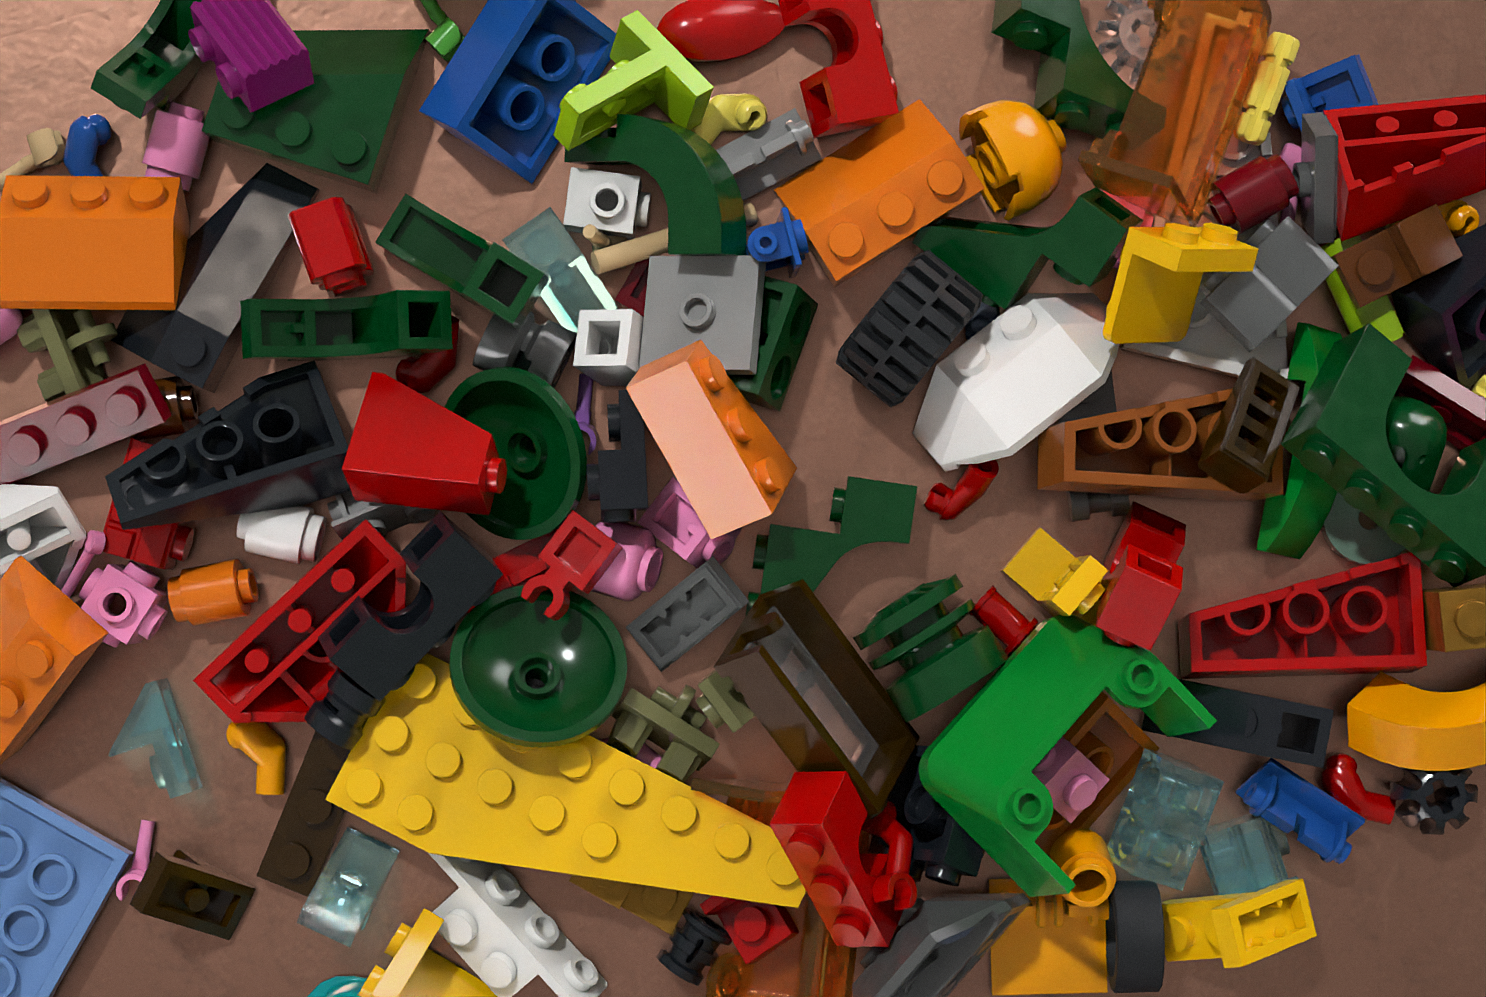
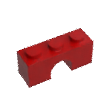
M778 0L785 27L798 24L812 25L825 34L832 48L831 66L825 67L799 82L814 138L874 127L899 113L897 86L888 71L882 48L883 32L879 22L874 17L870 0Z
M1134 501L1104 559V567L1109 571L1103 576L1101 584L1106 589L1099 598L1095 626L1103 629L1104 634L1120 645L1131 647L1137 644L1151 651L1182 591L1183 567L1177 565L1176 562L1185 546L1186 524Z
M847 771L794 772L769 825L836 946L888 947L904 909L894 910L895 890L891 900L874 902L872 894L873 884L879 876L885 875L888 854H859V836L868 811Z

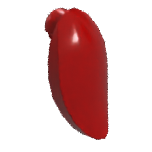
M688 0L668 11L660 20L657 30L687 60L713 62L748 54L766 45L778 36L785 26L780 6L768 1Z

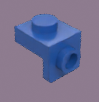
M1359 54L1352 55L1301 78H1293L1287 81L1284 88L1287 96L1281 98L1283 111L1289 124L1293 129L1300 128L1301 132L1302 114L1323 112V110L1379 105Z

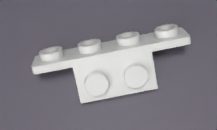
M428 853L459 887L432 912L444 919L438 932L497 997H512L537 975L547 983L558 997H598L606 989L608 984L598 973L594 964L578 951L558 929L555 921L538 907L519 886L515 877L500 864Z

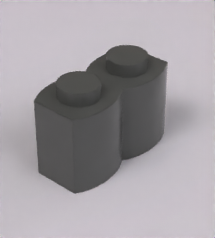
M1289 216L1277 226L1270 219H1267L1244 242L1259 249L1253 271L1214 272L1203 283L1210 293L1200 304L1249 352L1257 348L1339 266Z

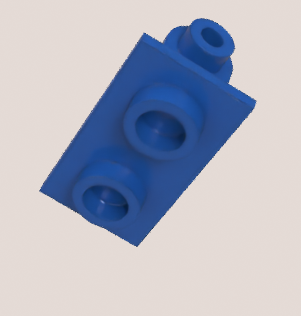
M787 207L781 208L776 223L756 228L750 234L746 245V255L752 256L757 261L766 262L765 272L787 266L789 278L796 277L802 265L801 261L805 260V254L809 253L801 219L791 221Z
M1270 758L1236 790V794L1242 797L1243 802L1250 806V814L1255 817L1260 816L1287 834L1290 831L1296 832L1298 834L1297 841L1319 854L1320 859L1326 863L1333 860L1341 864L1347 859L1352 845L1346 839L1365 823V818L1273 758Z

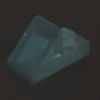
M168 678L146 683L117 736L108 757L152 744L155 755L149 757L151 772L158 788H167L170 799L203 788Z
M347 827L302 907L297 923L351 947L359 930L365 928L400 851Z

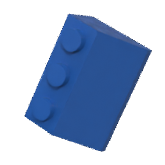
M488 0L419 111L462 142L532 184L559 142L553 135L561 110L559 108L561 100L576 85L583 83L587 86L598 80L611 59L609 56L616 33L575 0Z

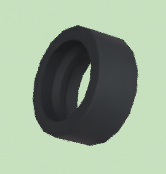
M1153 880L1116 881L1115 887L1108 897L1109 920H1106V966L1110 988L1114 993L1159 992L1164 977L1165 933L1158 885Z

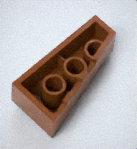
M1231 388L1210 394L1067 421L1045 429L1038 435L1037 489L1253 502L1283 494V446L1280 443L1268 481L1245 494L1234 491L1198 467L1204 446L1233 389ZM1254 389L1253 394L1271 406L1274 405V400ZM1246 411V414L1264 425V421ZM1238 434L1240 438L1244 439L1251 445H1254V442H1252L1242 434Z

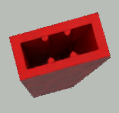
M372 372L342 466L343 474L354 500L489 515L495 493L501 494L503 492L507 478L506 460L499 457L492 434L384 373Z

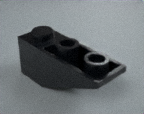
M1178 679L1217 721L1210 729L1171 737L1323 768L1334 710ZM1143 712L1140 729L1165 735Z

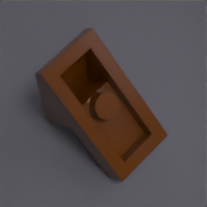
M1437 204L1333 255L1331 258L1339 265L1336 271L1355 308L1359 309L1428 275L1463 255Z

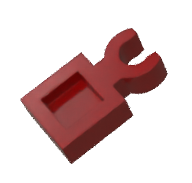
M572 510L538 555V558L549 565L550 568L544 575L531 578L524 585L521 597L533 604L542 591L550 589L553 593V601L547 607L544 614L548 618L557 621L565 615L569 608V592L572 588L576 586L581 591L589 594L623 547L579 513Z

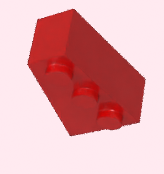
M1486 94L1323 110L1324 116L1328 118L1338 135L1336 225L1341 241L1408 218L1435 204L1441 206L1486 190Z

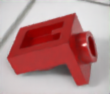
M711 896L700 904L705 915H718L746 965L757 963L800 933L787 909L783 906L719 896Z

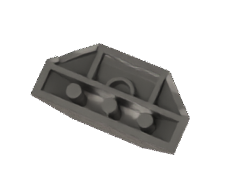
M1024 893L943 894L926 901L921 897L916 899L912 908L903 911L898 923L901 929L891 939L889 946L872 947L861 960L860 964L865 970L852 984L853 997H948L1030 904L1031 900Z

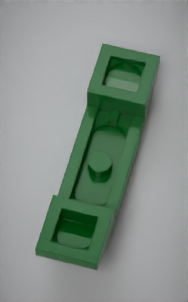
M1297 322L1287 379L1305 384L1303 402L1334 342L1342 339L1340 333L1309 323ZM1292 455L1286 494L1265 499L1256 550L1288 558L1301 559L1321 530L1331 510L1337 491L1316 473L1304 468L1299 459Z

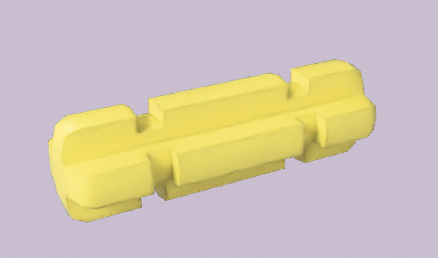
M1273 32L1268 37L1262 52L1265 60L1258 63L1243 104L1246 112H1242L1239 115L1233 131L1236 139L1256 146H1260L1265 141L1271 126L1268 118L1275 115L1290 74L1287 66H1291L1294 63L1300 47L1298 39L1281 32Z

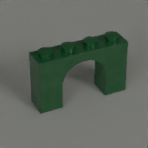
M1368 323L1334 342L1281 445L1299 459L1304 468L1316 473L1339 492L1349 505L1362 511L1385 530L1394 542L1404 546L1426 564L1436 577L1446 581L1455 588L1486 575V438L1460 451L1440 494L1426 491L1413 483L1397 465L1390 451L1386 436V416L1389 405L1413 359Z

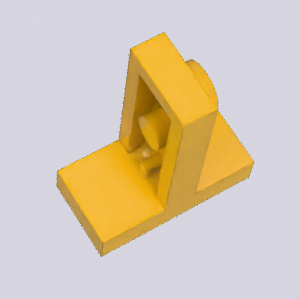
M1041 527L1037 528L1001 572L1053 617L1057 615H1074L1096 625L1099 598L1106 589L1101 584V579L1109 570L1091 555L1074 557Z
M1303 879L1284 880L1256 892L1170 899L1161 902L1167 962L1222 958L1224 968L1244 967L1317 936Z

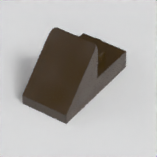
M177 850L173 856L156 851L130 905L141 914L230 940L255 888L185 851Z

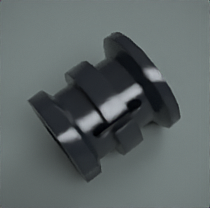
M686 907L682 914L687 922L683 928H675L669 937L673 943L669 949L662 948L656 957L675 975L699 986L704 979L702 974L704 967H712L719 957L716 952L720 944L729 946L733 940L726 930L709 917Z

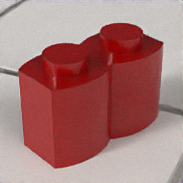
M331 197L294 210L288 214V219L311 284L318 285L320 290L333 291L334 297L344 296L367 287L365 278L371 276L374 273V269L353 208L345 203L344 198Z

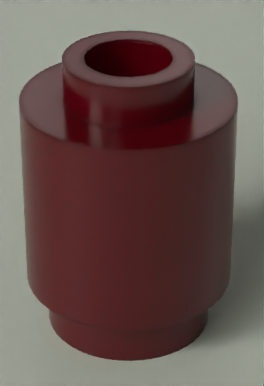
M1274 154L1267 159L1263 156H1258L1211 183L1213 196L1207 199V204L1219 225L1231 226L1238 231V234H1241L1289 207V199L1299 194V188L1290 168L1278 154Z

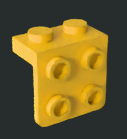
M1165 223L1164 227H1129L1125 244L1121 250V261L1112 296L1106 308V319L1102 332L1104 339L1115 344L1181 341L1188 332L1203 272L1253 271L1259 249L1236 240L1238 231L1214 223H1204L1203 227H1189L1177 223Z
M425 908L412 928L403 922L401 923L384 953L393 958L387 970L375 965L357 995L359 997H497L482 980L428 949L444 919Z

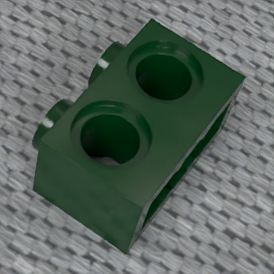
M765 276L756 375L728 376L748 402L780 411L818 303L798 285Z

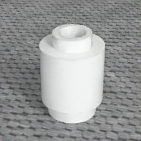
M306 506L240 514L236 536L245 540V552L301 564L303 559L316 562L325 535L326 517L315 515L314 509Z

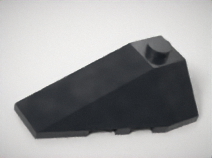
M266 163L188 239L176 310H126L116 329L118 335L111 339V341L193 385L215 393L242 341L240 301L264 299L295 239L288 214L313 204L319 189Z
M1486 223L1455 239L1463 255L1462 257L1391 292L1397 317L1404 333L1433 366L1467 389L1486 374Z
M315 360L257 378L243 387L244 395L219 411L214 407L198 416L199 424L174 440L162 439L106 475L105 478L122 529L298 507L350 491L342 471L348 444Z

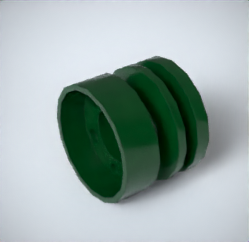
M956 573L946 579L923 583L876 612V615L866 627L853 637L860 650L882 638L887 642L889 648L869 661L873 670L884 668L898 661L904 669V672L891 682L886 691L905 722H909L949 700L988 675L1008 659L1007 654L988 625L976 628L965 634L958 627L957 624L976 607L971 598L949 611L946 608L943 600L963 587Z

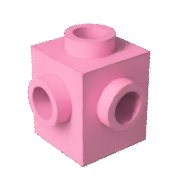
M131 560L127 566L123 564H108L104 571L96 568L84 583L79 597L84 600L81 608L109 632L102 642L117 648L120 642L126 645L141 643L144 638L150 640L155 635L168 612L163 608L168 600V592L156 585L160 579L159 576ZM118 593L126 600V609L119 616L109 610Z

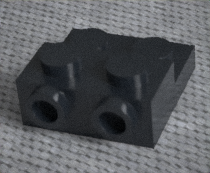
M618 390V404H607L609 442H620L621 449L599 450L598 464H587L588 500L600 501L601 523L636 522V511L648 509L644 420L627 390Z
M916 745L908 758L909 765L907 769L898 777L887 797L896 807V820L910 832L914 840L909 875L913 878L914 882H921L923 871H926L925 877L932 881L950 886H959L962 875L977 877L985 850L922 785L919 776V763L923 753L929 746ZM873 835L867 854H888L889 845L881 837Z

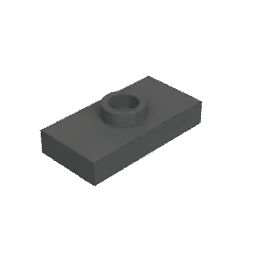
M1323 112L1302 114L1301 162L1294 163L1292 170L1299 188V194L1296 197L1301 198V222L1308 235L1317 244L1334 242L1337 221L1338 135Z
M713 556L627 625L626 629L662 672L750 601Z

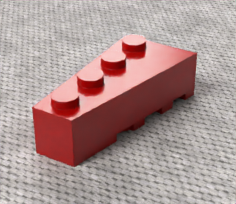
M1407 552L1375 563L1371 562L1332 575L1310 579L1264 594L1253 595L1189 613L1178 621L1181 679L1379 674L1380 672L1385 674L1412 673L1426 667L1427 653L1421 560L1411 552Z

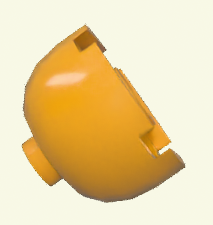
M1015 100L991 102L965 113L960 118V141L971 137L975 152L967 156L966 159L985 189L982 192V196L994 212L1006 208L1007 212L1004 219L1009 221L1031 211L1051 196L1059 185L1063 168L1061 153L1066 151L1067 148L1064 134L1055 120L1050 119L1047 121L1034 107Z

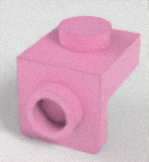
M1064 737L1055 744L1032 771L1048 789L1052 797L1053 808L1070 823L1073 822L1083 809L1092 804L1098 792L1110 780Z

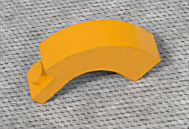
M1380 672L1347 704L1348 747L1378 761L1414 770L1450 771L1486 764V682L1463 691L1432 692L1416 688Z

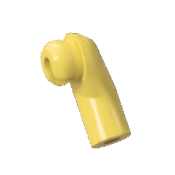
M719 94L709 100L701 124L690 131L696 133L711 145L722 131H755L760 129L767 120V109L761 100L752 94Z

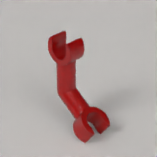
M888 800L887 806L881 813L869 821H864L861 830L876 837H881L889 845L885 875H881L875 880L872 894L874 902L877 903L891 900L895 890L894 910L898 911L912 908L917 899L916 884L909 875L914 840L910 832L896 820V807L893 802Z

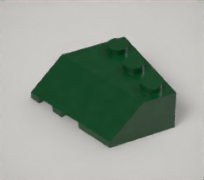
M429 29L293 30L309 51L314 84L251 113L241 98L237 96L230 99L218 80L202 128V132L213 141L377 194L427 42L425 38L429 35L430 31Z

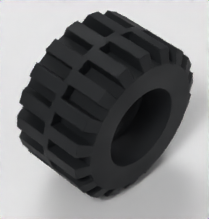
M930 250L919 253L902 270L838 351L836 364L890 408L900 404L981 306L983 294Z

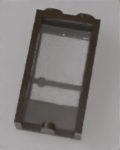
M804 579L760 594L714 665V668L721 678L730 677L734 682L733 687L737 692L743 694V700L798 772L847 771L868 811L865 821L870 820L881 813L887 806V797L898 777L907 769L909 765L908 758L920 737L911 724L905 722L886 690Z

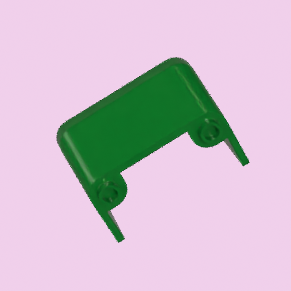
M1057 615L1043 620L925 750L919 763V776L926 791L1029 897L1069 894L1076 886L1061 868L1034 842L1051 821L1053 801L1046 786L1032 771L1103 690L1123 707L1130 709L1140 708L1167 737L1210 729L1217 721L1153 653L1137 645L1131 647L1120 645L1104 634L1103 629L1074 615Z

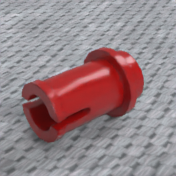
M994 586L975 604L976 607L969 614L974 616L982 625L990 627L993 634L1006 646L1004 651L1007 655L1011 651L1014 652L1038 623L1035 617L1029 621Z

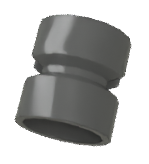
M531 311L519 330L493 314L478 345L472 365L482 371L496 367L519 368L537 375L555 389L576 344L577 333L550 320L539 325L535 323L534 313Z

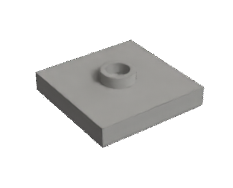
M750 255L650 256L639 369L645 364L702 340L709 351L721 361L727 375H756L766 262L757 261Z

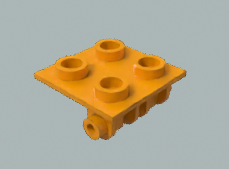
M1012 878L988 879L989 893H1024L1031 900L1030 904L990 948L991 995L1108 993L1106 966V920H1109L1108 898L1097 906L1081 907L1066 900L1062 894L1029 897Z

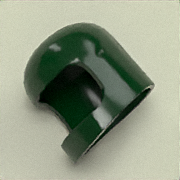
M1394 396L1386 416V436L1390 451L1403 473L1417 486L1430 491L1445 448L1447 425L1440 413L1430 405L1410 397Z

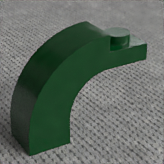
M160 0L155 11L135 38L96 71L91 89L112 101L120 109L128 111L139 119L155 106L162 110L167 108L188 85L204 63L196 54L188 31L194 28L190 6L194 1L201 2L202 0Z
M617 114V128L610 127L570 151L565 148V162L587 166L637 165L646 170L656 180L664 194L668 209V254L680 256L746 255V216L739 187L723 158L706 140L696 133L668 121L631 114Z
M395 290L378 295L352 298L246 299L240 301L243 359H288V361L352 360L410 356L453 349L450 291Z

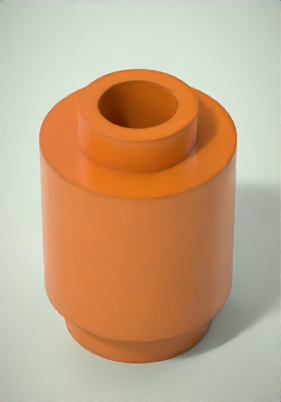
M232 559L182 569L180 576L170 577L168 580V599L175 620L178 623L189 621L195 626L249 615L251 603L258 601V585L253 570L251 568L244 569L239 559Z

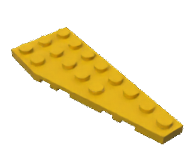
M428 653L415 665L410 679L401 688L394 691L391 690L385 696L386 702L377 715L368 717L362 729V737L355 747L351 749L325 799L434 855L797 909L807 892L771 827L590 735L565 745L541 748L516 745L493 736L477 725L461 707L452 687L449 664Z

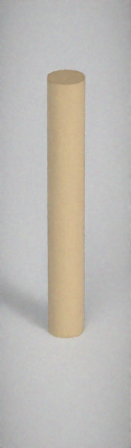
M743 204L746 228L756 225L758 217L753 204ZM668 228L591 252V262L595 272L601 274L649 259L650 256L668 253Z

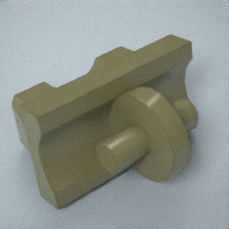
M32 309L33 313L25 318L16 330L22 346L29 353L48 349L54 363V367L38 374L37 383L45 401L50 402L107 378L103 365L110 363L111 360L104 343L115 338L118 332L114 323H105L97 326L91 310Z
M687 684L677 697L658 686L650 699L631 688L611 715L616 721L607 742L609 746L635 758L646 739L650 740L665 750L655 769L682 783L695 770L699 771L713 757L720 743L699 731L707 717L689 706L696 690Z

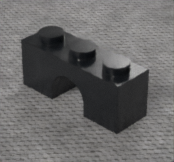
M441 511L400 552L411 572L420 580V588L413 602L396 612H382L374 609L358 596L318 637L329 660L379 702L391 690L394 691L401 688L410 679L415 665L431 648L441 646L450 638L458 620L472 606H478L486 601L493 593L496 581L503 575L491 556Z

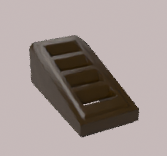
M1254 357L1246 361L1204 446L1198 467L1241 494H1245L1268 481L1300 387ZM1254 389L1274 400V405L1271 406L1253 394ZM1246 411L1264 421V425L1246 414ZM1240 433L1252 442H1254V445H1251L1244 439L1240 438L1238 434Z

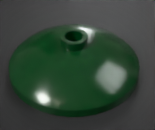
M490 368L478 372L460 383L448 398L445 408L491 433L499 457L504 458L507 464V478L504 490L501 494L495 493L489 515L466 514L485 530L497 536L513 540L534 539L559 528L571 511L576 510L584 491L587 474V456L583 435L566 401L545 380L519 368Z
M524 585L504 589L489 596L482 604L475 606L463 619L455 633L450 651L449 670L456 698L467 715L482 729L499 739L516 745L538 748L554 747L584 738L599 728L610 717L621 699L627 676V656L620 633L610 618L598 606L575 592H569L570 605L565 615L559 620L554 621L544 614L547 607L553 601V593L550 589L542 591L533 604L521 597ZM539 679L545 686L540 689L531 688L526 684V681Z

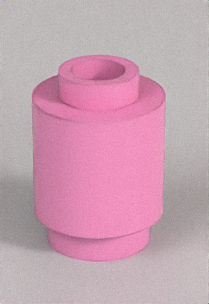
M173 102L170 103L168 113L156 110L142 163L148 164L144 177H181L183 190H190L192 179H199L210 139L202 132L204 111Z

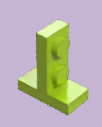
M636 10L620 19L609 56L616 64L605 76L586 86L583 83L576 85L561 100L559 105L561 110L553 136L570 151L617 124V114L633 115L652 103H655L675 124L691 130L701 124L714 87Z

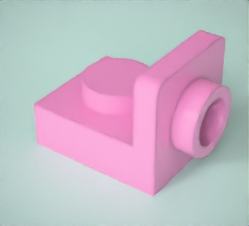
M673 477L637 522L697 569L713 556L719 564L724 562L731 554L735 539L741 531L738 528L711 540L681 485Z

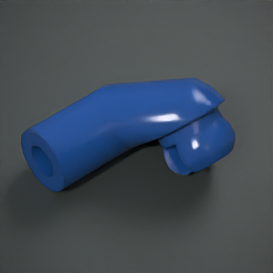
M93 114L88 118L80 116L70 125L63 160L71 176H104L95 161L98 145L106 144L112 135L111 126L104 116L99 114Z

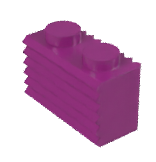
M202 0L201 2L194 1L190 6L194 28L190 29L188 34L196 54L202 62L214 61L216 74L224 92L230 99L237 96L241 98L244 105H247L250 113L314 84L309 51L269 0Z

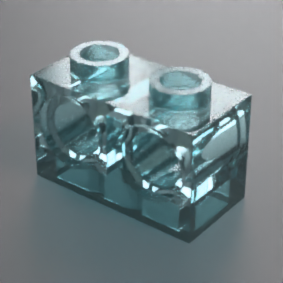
M1144 748L1107 845L1112 862L1133 876L1183 891L1224 781L1192 763Z

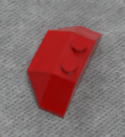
M367 519L363 520L246 628L193 681L233 723L306 722L304 719L305 714L314 701L324 699L329 691L328 681L336 669L339 668L329 660L318 637L358 596L374 609L382 612H396L406 607V562L400 553Z

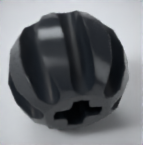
M1400 767L1404 771V778L1400 782L1390 781V799L1403 800L1401 805L1395 810L1396 815L1407 827H1414L1420 822L1422 834L1443 835L1447 821L1455 829H1459L1470 819L1463 813L1464 806L1468 802L1477 803L1478 800L1477 785L1465 784L1467 778L1473 773L1470 768L1450 771H1424ZM1436 781L1442 784V788L1434 792L1432 783ZM1434 792L1436 801L1432 803L1426 800V797Z

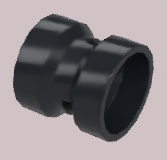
M337 668L328 681V693L323 700L314 701L305 714L304 719L323 737L340 747L350 750L355 747L362 737V725L368 717L377 715L386 702V698L384 697L379 702L345 672Z

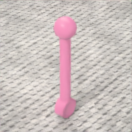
M95 530L88 532L85 539V549L61 590L69 598L72 596L94 555H100L103 552L106 541L104 532Z

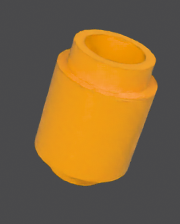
M1084 828L1069 830L1056 839L1051 848L1050 858L1076 884L1069 894H1062V896L1069 902L1081 907H1094L1103 903L1113 891L1116 883V872L1104 839L1096 832Z

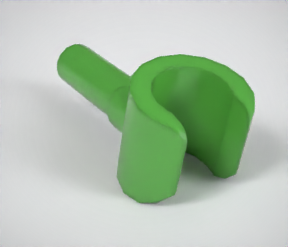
M420 0L430 19L437 25L425 40L446 62H449L465 36L458 26L442 11L437 0Z

